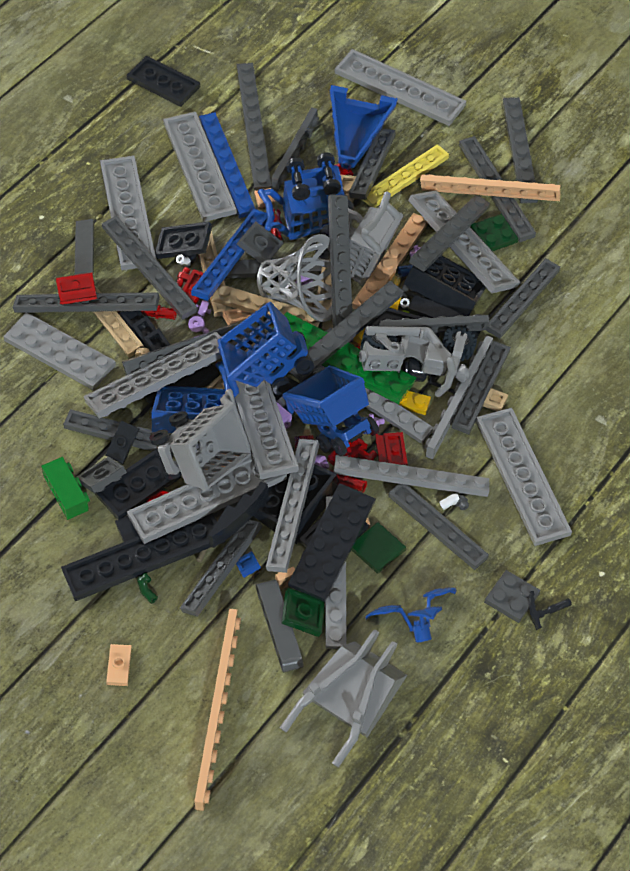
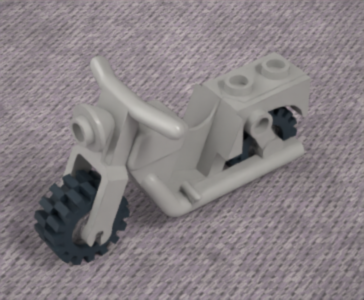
M366 326L361 341L359 361L362 362L364 371L399 372L406 357H414L422 363L421 371L423 373L438 376L446 374L444 384L435 391V396L441 397L451 387L454 377L461 383H464L469 378V369L466 368L465 364L459 366L460 360L464 361V359L468 360L472 357L477 339H475L476 336L474 334L471 335L472 332L470 330L467 332L464 327L463 330L460 327L456 329L451 327V330L447 329L441 342L429 327ZM395 336H402L401 341L396 342L397 338Z

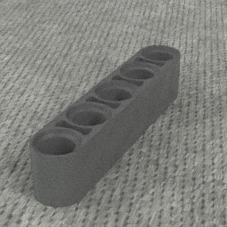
M277 580L256 584L258 598L282 672L303 668V660L293 628L281 624L284 601Z

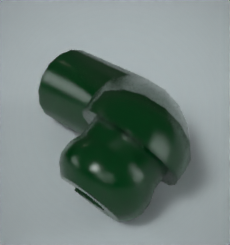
M143 573L137 579L140 593L153 604L157 601L158 596L147 585L151 582L150 576L147 573Z

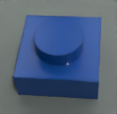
M252 551L242 556L236 563L244 578L261 568Z

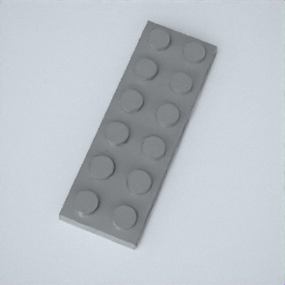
M27 312L3 336L5 342L93 391L116 366L115 360Z

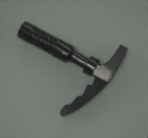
M534 591L529 593V610L536 630L542 628L539 618L572 605L571 600L567 598L548 606L547 609L537 611L534 603Z

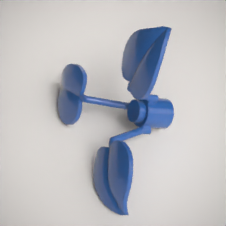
M452 587L440 588L423 594V597H427V607L423 610L407 613L408 616L420 617V620L413 621L414 625L411 624L401 605H388L377 608L365 618L367 620L372 615L399 612L409 626V630L414 632L415 642L428 641L432 639L429 628L431 627L430 619L433 620L435 615L442 610V607H430L431 600L435 596H441L449 592L456 594L457 590Z

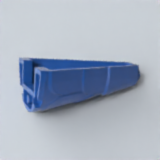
M331 85L330 98L338 162L342 168L351 169L356 166L371 146L372 140L394 111L398 98L381 95L378 105L347 98L348 88Z

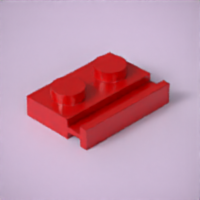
M93 272L56 278L60 305L98 299Z
M403 432L375 435L379 462L408 466Z

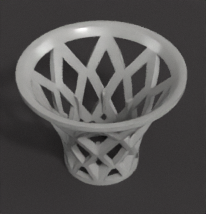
M323 234L313 235L298 251L280 259L262 262L257 274V284L261 296L279 302H287L302 308L316 321L325 322L333 318L332 305L326 310L318 302L332 299V287L321 281L331 274V261L318 259L326 248L330 251V237ZM318 250L312 258H303L306 253ZM302 262H309L301 269ZM315 265L327 267L319 275L307 272ZM262 275L265 276V277H267V279H268V280H267L266 282H264L263 284H262ZM277 275H278L279 283H277L276 281L273 280V278L276 277ZM301 276L315 280L301 286ZM319 285L328 293L315 295L308 289ZM313 302L318 308L310 307L307 303Z

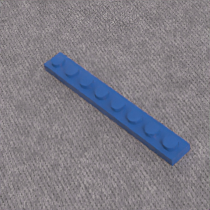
M216 113L199 116V121L232 197L239 219L247 217L253 208L255 209V206Z
M253 208L192 288L191 295L206 301L211 298L245 252L236 245L237 242L255 221L264 227L268 218L267 213Z

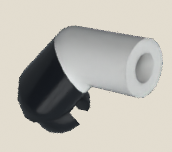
M178 255L176 258V262L184 267H189L197 260L196 255Z

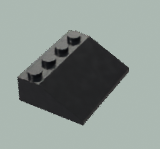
M442 255L424 272L413 265L403 284L411 291L422 294L424 298L446 306L464 316L471 315L486 290L485 285L473 272Z
M314 464L295 544L299 542V538L307 532L326 507V496H333L339 485L336 473ZM290 473L287 474L286 480L268 488L269 496L253 515L274 532Z

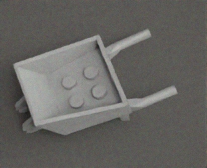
M377 630L372 631L363 646L355 641L341 646L302 692L304 696L299 699L280 726V729L287 733L303 708L311 702L350 726L352 729L349 738L332 762L338 768L357 742L359 735L362 734L366 738L369 736L407 677L405 673L389 664L397 647L396 642L392 641L381 658L371 652L379 635Z

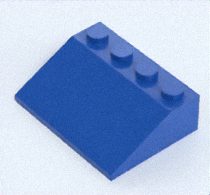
M178 386L162 387L157 391L152 409V432L167 430L168 433H173L177 430L169 422L170 416L177 412L185 411L189 416V420H194L203 409L222 405L220 399L225 394V389Z

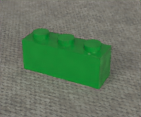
M63 456L41 465L43 477L67 520L89 511L88 503L90 499L86 491L82 492L79 478H74L72 474L74 473L73 468L69 462H65Z

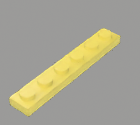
M437 144L372 187L367 199L363 201L370 207H377L380 205L385 192H390L392 197L419 179L421 175H425L449 159V153Z

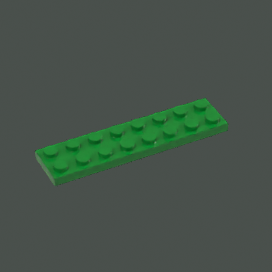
M288 312L284 314L289 321L292 332L299 331L304 334L307 349L328 333ZM349 343L322 364L324 367L331 365L362 377L365 381V388L398 405L412 388L417 378L401 369L399 372L364 371L362 362L359 361L361 349Z

